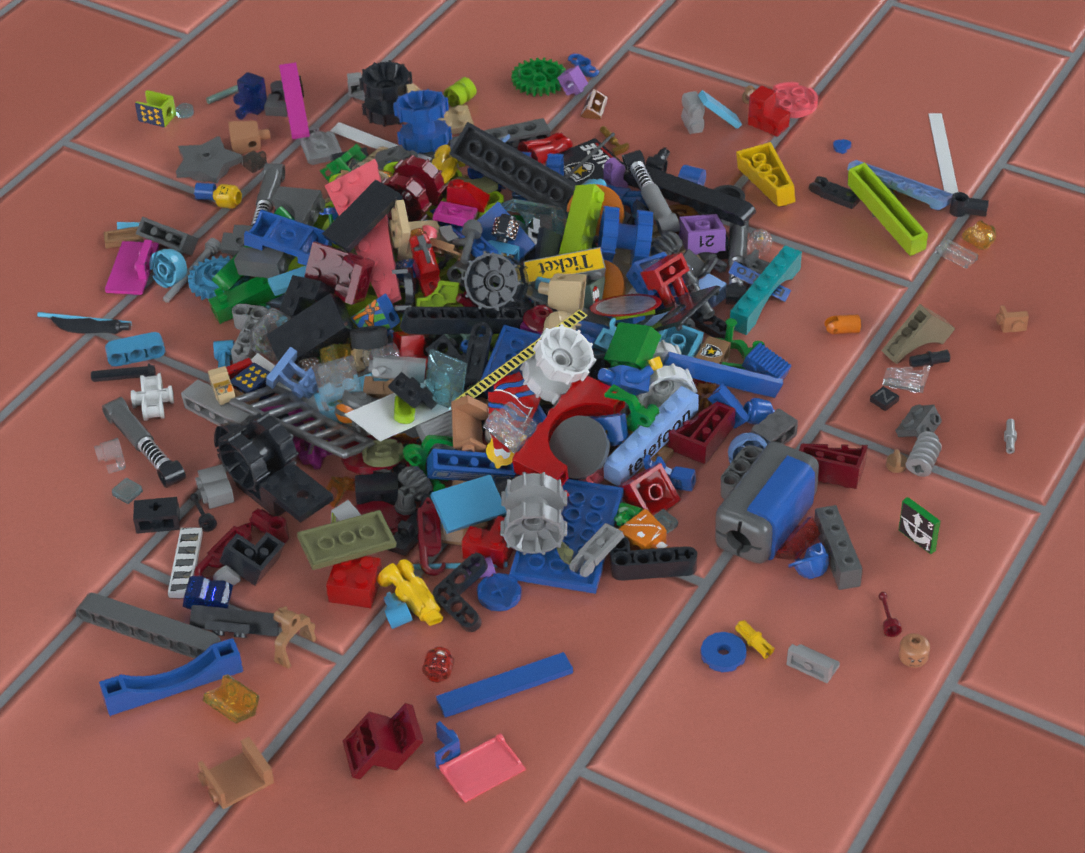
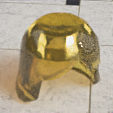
M980 220L973 227H968L961 238L977 249L985 250L995 242L997 234L994 226Z

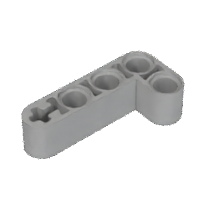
M237 304L232 308L234 326L241 330L231 350L233 364L247 358L252 359L258 353L270 329L267 308L249 304Z

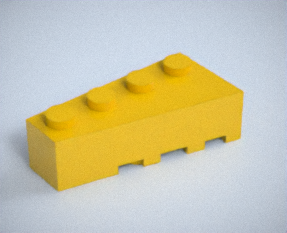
M771 142L736 151L738 169L777 207L795 202L794 184Z

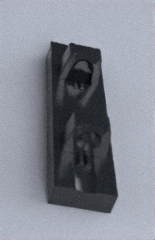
M432 490L429 494L424 493V495L421 497V504L418 506V508H421L427 497H429L432 501L430 495L432 492H434V490ZM418 508L406 522L401 520L397 525L398 531L393 536L396 541V547L388 549V551L406 556L418 542Z

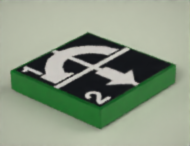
M907 497L902 500L898 530L929 554H932L936 551L941 521Z

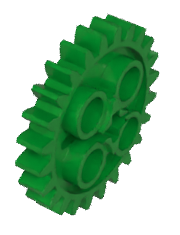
M538 57L536 60L530 58L529 62L523 60V64L518 63V67H514L511 81L513 86H516V90H520V93L526 92V95L532 93L533 97L536 94H539L540 97L543 94L549 96L550 92L555 94V90L561 91L562 86L557 77L566 68H563V64L558 65V61L552 62V59L546 61V58L542 60Z

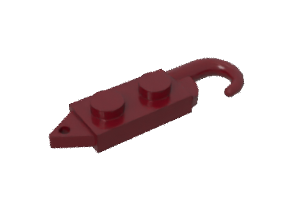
M427 497L421 508L417 510L420 567L424 573L430 576H437L443 573L446 563L442 562L439 569H431L428 565V557H433L440 553L441 528L437 510L430 498Z
M252 522L238 527L234 525L207 552V556L194 569V576L199 582L208 583L214 581V575L204 577L202 572L208 566L213 568L225 566L219 562L225 546L236 534H239L249 542L252 540Z

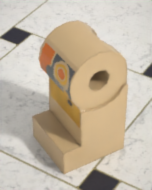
M226 366L208 371L211 387L220 406L229 403L230 399L235 397V393Z

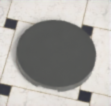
M574 416L564 420L555 429L551 436L549 447L554 456L567 465L568 477L581 480L586 479L603 467L609 454L610 442L604 428L598 421L587 416Z

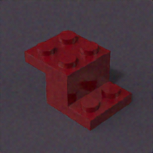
M405 703L393 717L369 711L342 742L352 778L360 780L373 765L397 771L424 740L413 705Z

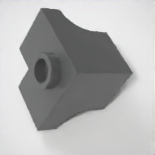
M234 225L233 233L223 232L221 252L234 257L245 246V231L251 230L253 226Z

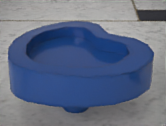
M845 139L836 140L833 142V148L836 152L844 154L851 148V141Z

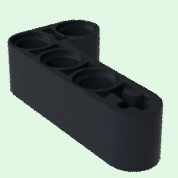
M624 536L609 552L611 574L613 578L620 581L690 576L697 571L698 553L693 547L689 546L630 550L629 540Z

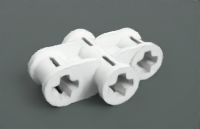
M161 373L148 377L140 375L142 391L135 392L131 390L133 408L142 405L144 421H147L148 418L156 417L164 419L163 403H174L172 385H169L168 388H163Z

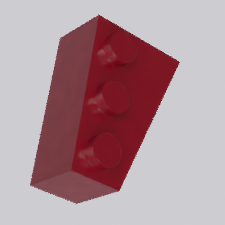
M801 443L798 451L809 454L817 460L819 464L818 481L857 489L865 467L868 445H861V448H848V444H841V448H828V444Z

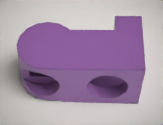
M609 158L605 162L603 170V180L606 182V185L628 188V183L623 179L625 166L616 158Z

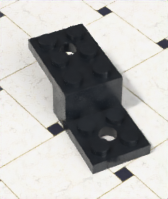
M293 462L277 472H274V469L266 464L270 474L268 478L259 483V490L256 492L254 490L246 492L245 488L236 482V486L274 517L280 516L287 511L300 523L334 501L333 494Z

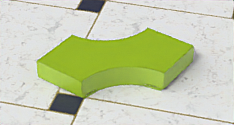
M439 280L436 290L431 295L417 298L416 307H444L451 303H457L456 296L458 295L459 283Z

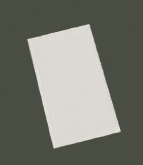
M428 378L424 380V384L420 383V387H426L434 394L432 398L437 405L431 410L420 402L415 408V420L412 423L401 424L394 420V400L397 396L395 393L345 413V415L376 439L382 441L451 411V401L458 397L434 379Z

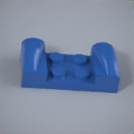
M260 210L252 229L244 233V245L261 251L266 246L298 257V263L307 266L313 242L316 241L328 246H332V242L324 238L322 235L324 230L264 210Z

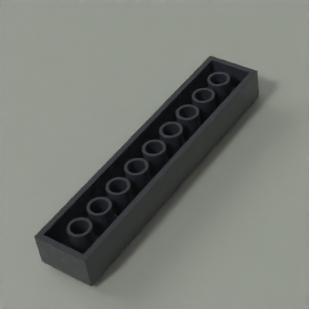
M467 121L449 155L566 222L567 206L574 194L575 186L578 184ZM624 211L622 224H629L632 215Z

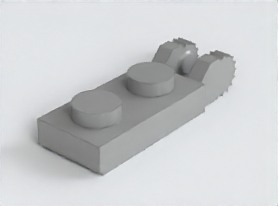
M605 523L578 551V554L571 561L569 569L576 572L581 568V576L588 577L594 571L595 566L624 537L623 531Z

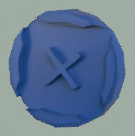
M496 573L492 577L488 578L487 576L483 578L477 588L479 603L491 611L500 612L515 607L520 601L522 594L518 580L504 573Z

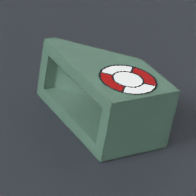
M605 276L597 280H586L583 308L590 310L592 304L602 300Z

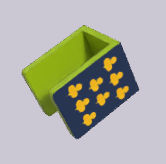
M147 90L145 92L147 103L138 101L135 103L138 121L166 127L176 115L173 96Z

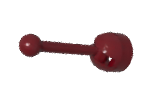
M880 592L879 599L882 600L887 619L883 622L884 634L887 637H896L902 632L901 624L898 619L891 617L886 600L888 597L887 593Z

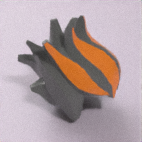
M344 390L342 402L335 407V415L343 424L356 427L360 434L362 427L347 417L345 413L379 399L373 398L363 391L350 393Z

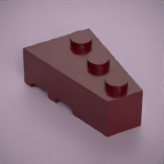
M718 401L699 412L698 417L695 419L687 420L679 429L669 431L668 447L673 449L675 453L706 464L734 428L736 409Z

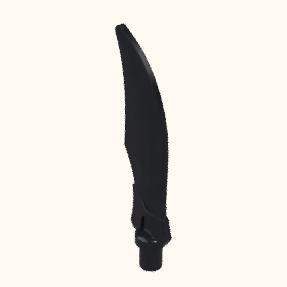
M51 317V320L57 327L71 333L108 332L117 334L122 330H131L130 322L121 323L117 319L97 321L91 318L63 319Z

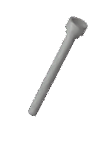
M210 238L205 243V250L188 268L186 276L173 285L163 297L166 303H169L186 284L188 275H190L189 271L193 270L194 265L199 266V261L204 263L205 258L219 252L221 243L217 239Z

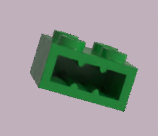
M619 322L604 359L611 364V368L625 365L642 370L644 367L649 366L648 361L653 358L662 335L651 326Z

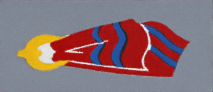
M519 371L501 378L494 384V391L488 392L491 441L486 447V455L495 464L497 469L502 465L505 466L512 463V458L515 454L514 448L530 424L541 400V397L536 398V394L527 385H523L525 380Z

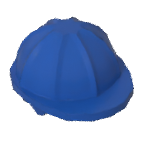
M817 543L806 549L803 559L796 557V562L789 564L788 567H795L799 575L804 578L814 579L821 577L826 572L830 556L823 544Z

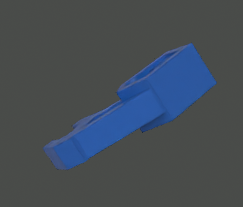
M645 455L643 461L646 470L661 463L676 490H693L696 483L695 469L678 466L670 469L666 466L662 457L658 456L654 462L650 459V455Z

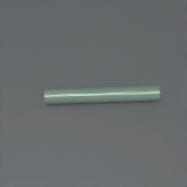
M249 79L207 97L206 101L208 104H211L253 86L254 81Z

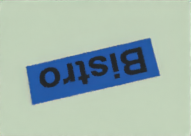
M737 262L733 263L728 272L751 285L761 275ZM779 285L772 293V296L785 302L791 290Z

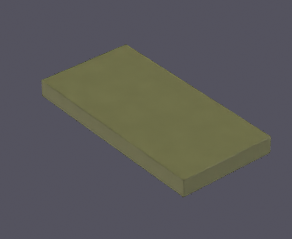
M380 510L297 532V538L312 570L396 547V541Z

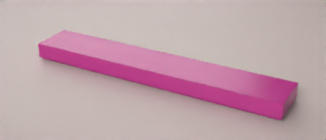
M295 62L279 65L292 139L310 137L297 64Z

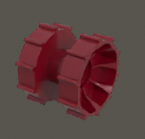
M412 154L404 161L400 159L393 167L395 169L393 176L388 179L385 177L381 181V183L399 192L403 197L401 200H404L408 222L424 221L428 217L426 213L429 207L437 206L443 199L442 194L447 187L441 175V170H438L430 163L429 159L425 160ZM390 211L387 214L389 220H392V214Z

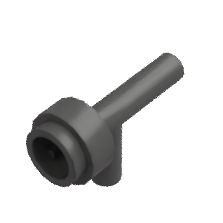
M471 219L464 223L462 234L465 238L452 241V245H455V248L464 246L460 260L463 264L468 263L474 239H479L482 234L481 223Z

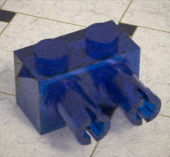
M246 72L237 80L238 93L233 96L234 103L241 106L235 110V115L240 120L244 119L249 113L259 115L265 110L264 106L267 101L264 77Z

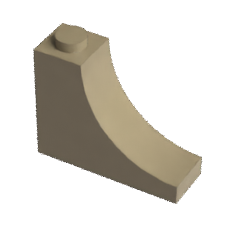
M919 304L881 351L894 363L898 364L908 353L917 347L933 342L943 344L955 328L943 317Z

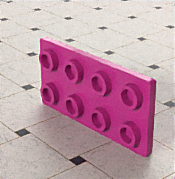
M144 240V242L123 241L107 281L105 292L142 295L151 272L149 267L150 258L153 253L158 252L159 243H153L152 240Z

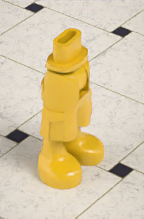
M447 144L440 146L436 150L435 158L431 162L438 170L442 171L441 175L445 184L455 175L459 167L466 166L449 155L451 147Z
M400 560L397 566L394 563L389 564L377 576L378 584L382 587L394 584L396 586L395 595L402 602H406L407 607L421 621H426L429 626H432L443 620L434 596L422 578L414 575V566L409 560Z

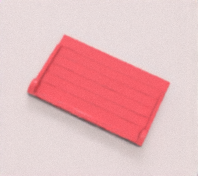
M501 733L460 756L439 765L440 771L464 803L526 770L520 759L505 742Z

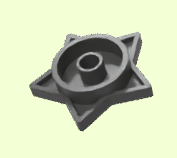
M220 136L202 145L178 146L183 161L176 170L177 178L191 177L200 182L218 183L220 178L228 173L229 168L243 162L241 154L225 149Z

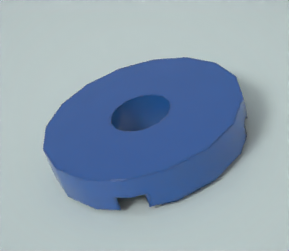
M718 632L709 635L701 646L702 661L706 662L712 670L719 672H732L736 670L738 666L744 664L747 655L746 645L743 640L735 634L728 632ZM726 650L729 653L726 655H722L718 653V651Z

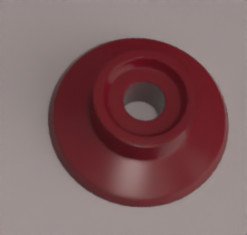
M536 305L524 313L523 321L530 329L543 333L545 320L553 311L546 305Z

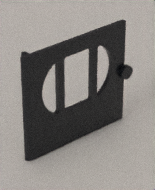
M716 285L674 297V302L665 306L662 303L655 309V314L646 315L645 319L637 324L644 325L653 316L668 312L651 327L657 332L676 327V330L680 331L683 328L682 324L713 295L717 296L720 293L721 287ZM681 308H684L679 314H677V315H675L674 317H672V316H673L674 314H676Z

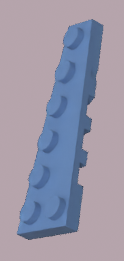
M854 160L849 163L847 170L849 171L850 168L864 162ZM867 164L885 186L930 205L931 209L940 210L951 204L952 193Z

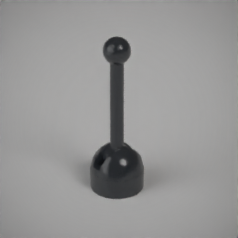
M192 493L190 500L195 503L201 514L198 519L200 528L204 532L214 530L217 526L215 517L210 513H204L198 501V495Z

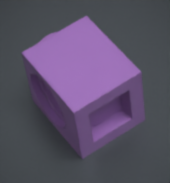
M579 66L565 70L557 77L567 96L573 93L574 95L580 94L588 84Z

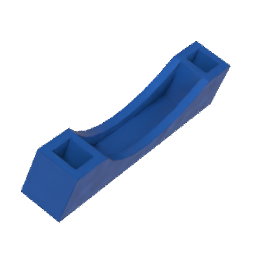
M234 638L211 645L194 660L169 672L150 676H128L121 674L100 681L99 684L108 714L112 716L243 672L239 650Z

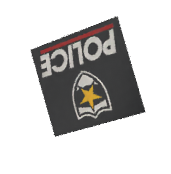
M596 138L558 153L563 154L564 177L601 144ZM603 146L568 179L578 185H582L588 179H603L604 164L609 158L614 157L621 164L623 162Z

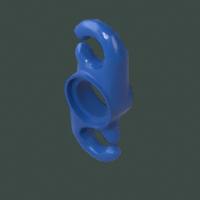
M577 53L568 56V61H571L575 66H579L584 76L596 77L599 74V70L591 65L589 58Z

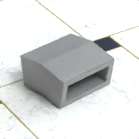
M451 225L439 227L441 241L452 244L453 240L459 239L453 232ZM444 254L447 260L454 258L452 255Z

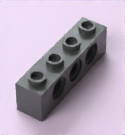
M837 506L816 508L813 527L820 543L823 544L830 556L829 566L838 589L860 587L863 568Z

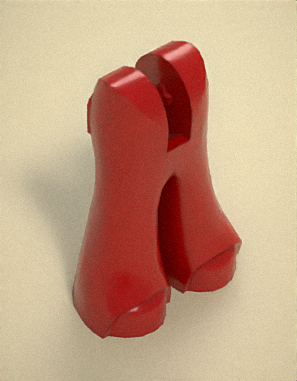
M556 132L544 139L520 142L518 150L520 152H531V157L544 165L548 154L564 152L573 146V142L563 133Z

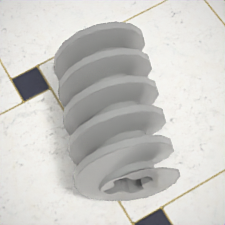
M930 431L920 433L905 463L906 468L917 476L926 477L931 474L942 450V445L935 433Z

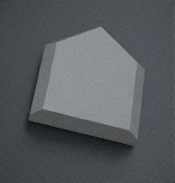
M312 127L309 130L310 137L300 139L306 159L311 165L331 161V154L342 152L335 134L330 131L322 132L319 131V128Z

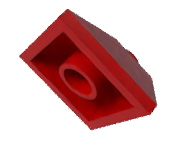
M461 179L449 182L447 186V202L474 207L478 209L477 212H485L490 199L488 193Z
M661 463L631 477L618 486L624 488L623 499L627 504L640 507L643 510L646 509L655 518L681 500Z

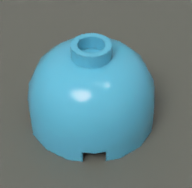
M162 249L152 254L149 267L150 270L153 269L155 275L152 277L158 285L163 288L173 287V285L186 276L187 264L180 252L173 249Z

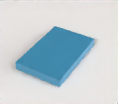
M491 474L432 492L430 495L447 534L495 519L498 516L506 515L505 506H501V497Z

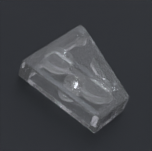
M912 366L887 368L882 385L894 389L909 390L913 393H923L929 376L930 366H924L923 370L914 371Z

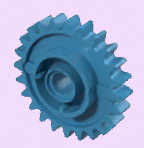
M222 255L219 258L212 256L211 260L205 258L204 263L199 261V266L194 265L193 270H190V275H188L191 293H195L196 297L201 296V300L216 296L214 290L219 287L212 281V278L231 260L230 256L223 258ZM244 275L232 288L249 281L250 276Z

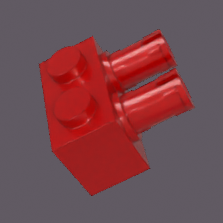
M682 253L667 255L640 272L647 289L657 290L664 306L675 301L669 289V283L673 285L677 297L689 292L682 275L690 271Z

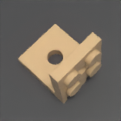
M396 200L395 208L391 211L392 220H389L390 232H393V247L397 250L396 257L397 260L414 259L409 239L413 236H418L419 229L423 225H429L437 230L436 239L441 240L438 221L408 222L404 200ZM435 253V257H443Z

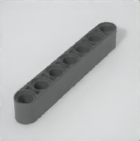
M92 592L86 595L75 610L76 615L85 622L194 659L211 645L221 642V639L213 632Z

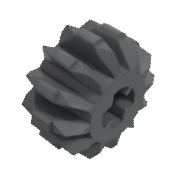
M666 231L653 243V247L650 250L651 255L665 252L666 255L677 254L682 247V240L676 233Z
M407 466L399 473V485L401 487L408 486L415 490V501L419 502L424 493L429 494L431 492V482L418 466Z

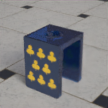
M254 362L230 381L232 386L246 394L267 387L266 377L270 371ZM275 392L260 397L259 401L270 398Z

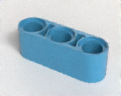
M151 332L112 340L106 344L105 351L108 363L116 367L159 358L164 355L165 347L161 334Z

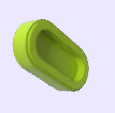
M396 396L394 400V420L401 424L412 423L415 420V408H412L400 397Z

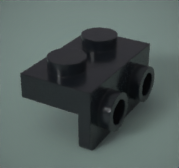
M402 372L388 385V388L412 408H416L420 402L431 410L437 405L432 398L434 394L428 388L420 387L421 384L414 377L409 378Z

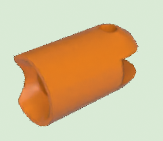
M858 314L829 316L825 320L824 325L830 334L859 333L861 330V319Z

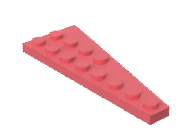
M375 159L325 185L339 216L375 179L381 182L378 170L379 165ZM386 215L354 249L357 255L369 258L375 262L370 282L377 297L379 298L386 293L391 303L394 304L402 298L397 275L392 274L396 264L390 240L388 217Z

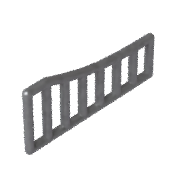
M278 385L274 389L267 386L234 397L229 401L231 406L255 416L258 413H267L261 411V409L290 400L292 403L267 412L276 418L297 409L303 410V412L284 419H276L282 422L288 433L343 459L361 453L367 446L369 449L375 445L374 440L326 417L295 396L292 391ZM274 392L279 394L251 405L245 403ZM310 417L316 419L298 427L292 425ZM324 425L329 427L328 429L320 431L313 435L308 433V431L314 430ZM339 433L344 435L330 442L323 440ZM353 441L361 443L346 450L340 448Z

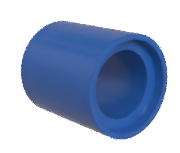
M196 183L195 198L214 200L213 192L216 190V184Z

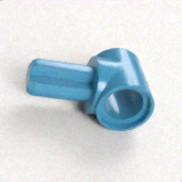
M234 340L213 342L214 357L218 360V368L230 366V361L232 360L231 350L235 344Z
M387 592V596L384 597L387 605L384 612L391 628L394 629L413 621L406 602L399 601L395 593Z

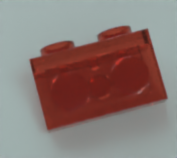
M808 517L801 525L796 526L777 551L776 558L797 560L820 535L813 517Z

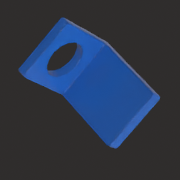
M441 721L436 723L437 738L445 746L435 752L437 769H439V765L461 755L460 741L457 734L452 729L449 730ZM450 750L449 755L441 760L444 753Z

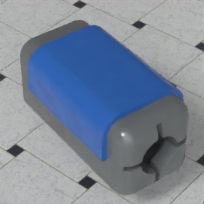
M774 441L769 442L764 449L753 445L742 448L721 476L720 495L725 500L716 512L715 542L717 546L753 563L761 564L767 560H772L813 505L814 495L817 492L819 464L817 460L809 454Z

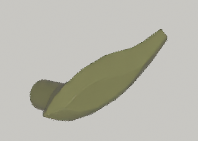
M562 541L561 548L556 547L560 558L570 565L574 559L573 550Z

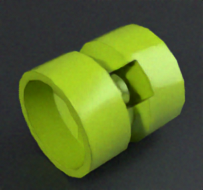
M463 77L456 81L454 85L445 89L444 97L448 98L449 106L456 107L464 105L465 102L475 97L477 90L469 78Z

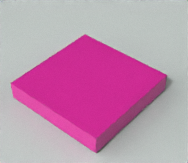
M440 201L433 214V220L463 226L467 220H475L478 209Z

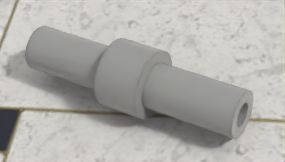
M1007 419L1004 441L1006 442V452L1012 454L1015 451L1017 432L1015 430V421Z

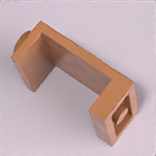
M469 395L451 401L453 448L459 451L486 453L487 445L483 444L482 420L489 418L488 405Z
M250 737L241 740L242 753L209 770L203 761L198 762L200 773L197 776L203 787L207 785L212 801L214 803L218 802L222 809L274 783L272 768Z

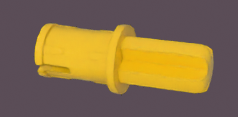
M745 620L737 623L735 630L747 641L749 647L755 648L764 659L769 657L767 653L770 656L773 654L775 648L762 637L761 632H756Z

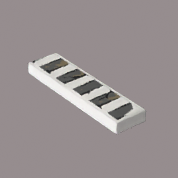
M180 528L168 589L169 598H191L195 579L194 569L198 563L203 536L202 528Z

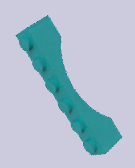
M786 245L780 250L731 309L730 318L737 321L734 331L744 335L751 331L774 290L784 281L792 280L801 269L802 251Z

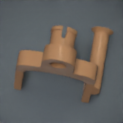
M284 606L283 608H278L273 617L274 621L281 623L282 632L274 643V662L289 669L291 664L285 648L291 638L299 630L301 636L312 642L316 640V636L314 634L315 624L310 621L308 616L304 614L298 615L293 611L287 610V607Z

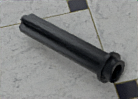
M148 363V366L92 371L91 380L99 382L140 378V375H144V377L156 376L155 365Z

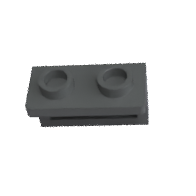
M915 405L910 409V412L895 431L898 437L916 436L917 438L920 433L925 431L934 433L942 420L935 405Z

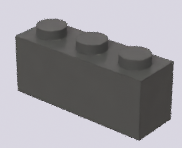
M145 217L141 218L136 234L190 256L193 255L199 239Z

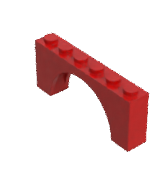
M586 376L584 381L572 382L569 390L561 395L557 405L549 410L545 420L537 425L533 435L526 439L521 450L514 454L512 458L514 473L521 476L523 472H526V474H542V472H545V475L561 480V485L563 486L569 479L568 467L554 456L549 447L550 439L555 429L564 420L574 416L619 414L625 407V401L605 397L604 394L611 386L589 376Z

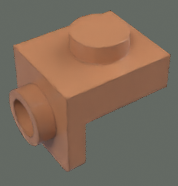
M1004 305L1000 306V311L996 315L997 325L1001 326L1003 333L1026 331L1029 315L1027 311L1007 312Z

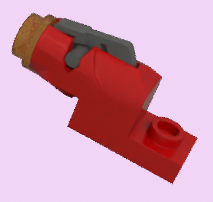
M416 228L410 231L409 243L414 258L413 267L423 296L427 297L438 286L440 270L427 232L423 228Z

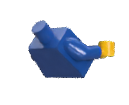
M660 357L649 360L650 366H646L642 370L625 365L608 369L602 368L598 372V379L609 386L615 384L636 396L649 392L650 376L654 373L653 371L662 368L663 364Z

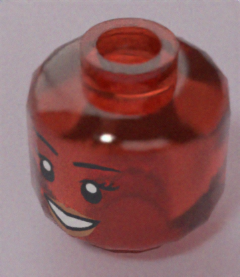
M435 647L426 653L422 672L431 682L439 683L440 681L447 680L452 673L454 657L448 649Z

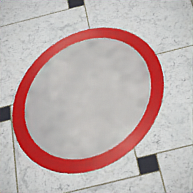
M625 294L599 300L591 305L590 310L602 316H631L658 308L662 304V300L659 297L648 294Z

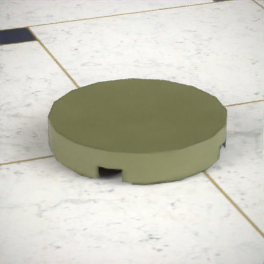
M394 439L374 440V446L369 449L367 446L362 451L363 461L373 467L391 466L400 462L404 457L403 444L401 442L398 444L397 440Z

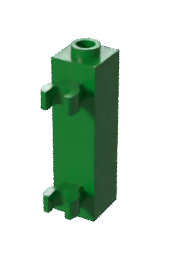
M255 277L223 292L222 287L215 289L216 296L208 299L217 321L219 324H222L233 318L232 308L237 304L257 306L259 303H267L283 294L274 295L268 284V278Z

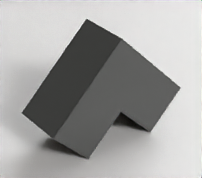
M269 94L264 106L265 115L287 117L286 102L280 100V94Z

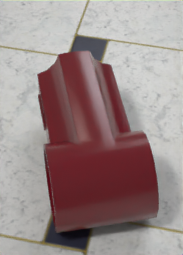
M259 508L252 512V516L249 519L252 522V526L264 534L268 532L283 543L289 540L287 523L284 517H274L264 509L260 510Z

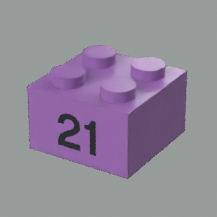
M717 214L679 217V237L685 250L690 249L695 255L702 252L718 253L719 251H725L726 229Z

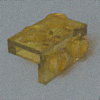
M226 674L222 678L220 687L204 693L203 701L230 721L239 723L255 716L259 695Z

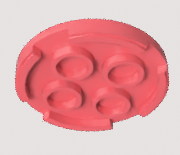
M798 82L779 83L774 85L772 89L776 91L775 106L789 111L790 118L810 115L818 106V95L811 87L801 86Z

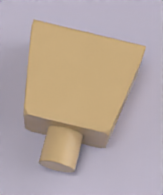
M557 273L550 279L549 283L540 282L538 293L548 295L547 305L550 308L565 311L571 315L579 309L583 311L587 275Z

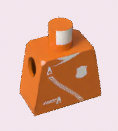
M646 509L619 528V530L623 531L624 536L628 538L630 550L670 548L666 544V528Z

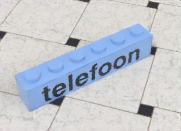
M683 386L673 393L659 407L660 414L655 417V421L650 427L640 425L607 457L603 465L604 478L619 486L644 466L643 460L645 455H650L651 459L669 441V431L679 429L685 421L690 420L698 412V394Z

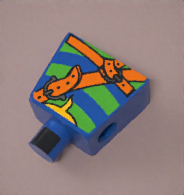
M386 293L351 317L352 321L359 328L367 326L386 327L388 344L393 343L394 331L392 328L400 323V319Z

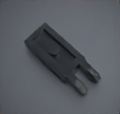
M818 176L815 178V182L809 185L811 192L847 208L853 209L860 202V198L853 190L829 182L825 177Z

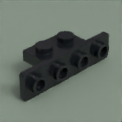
M192 605L189 625L212 630L216 635L225 636L226 631L234 632L233 637L247 638V634L277 636L279 622L273 619L275 613Z

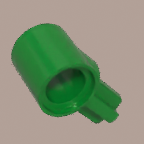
M621 502L618 513L614 516V521L617 522V526H622L643 511V509Z

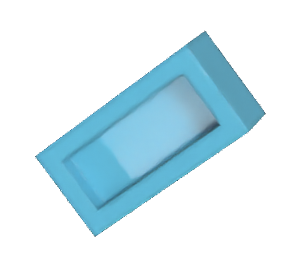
M117 222V230L137 227L140 222Z

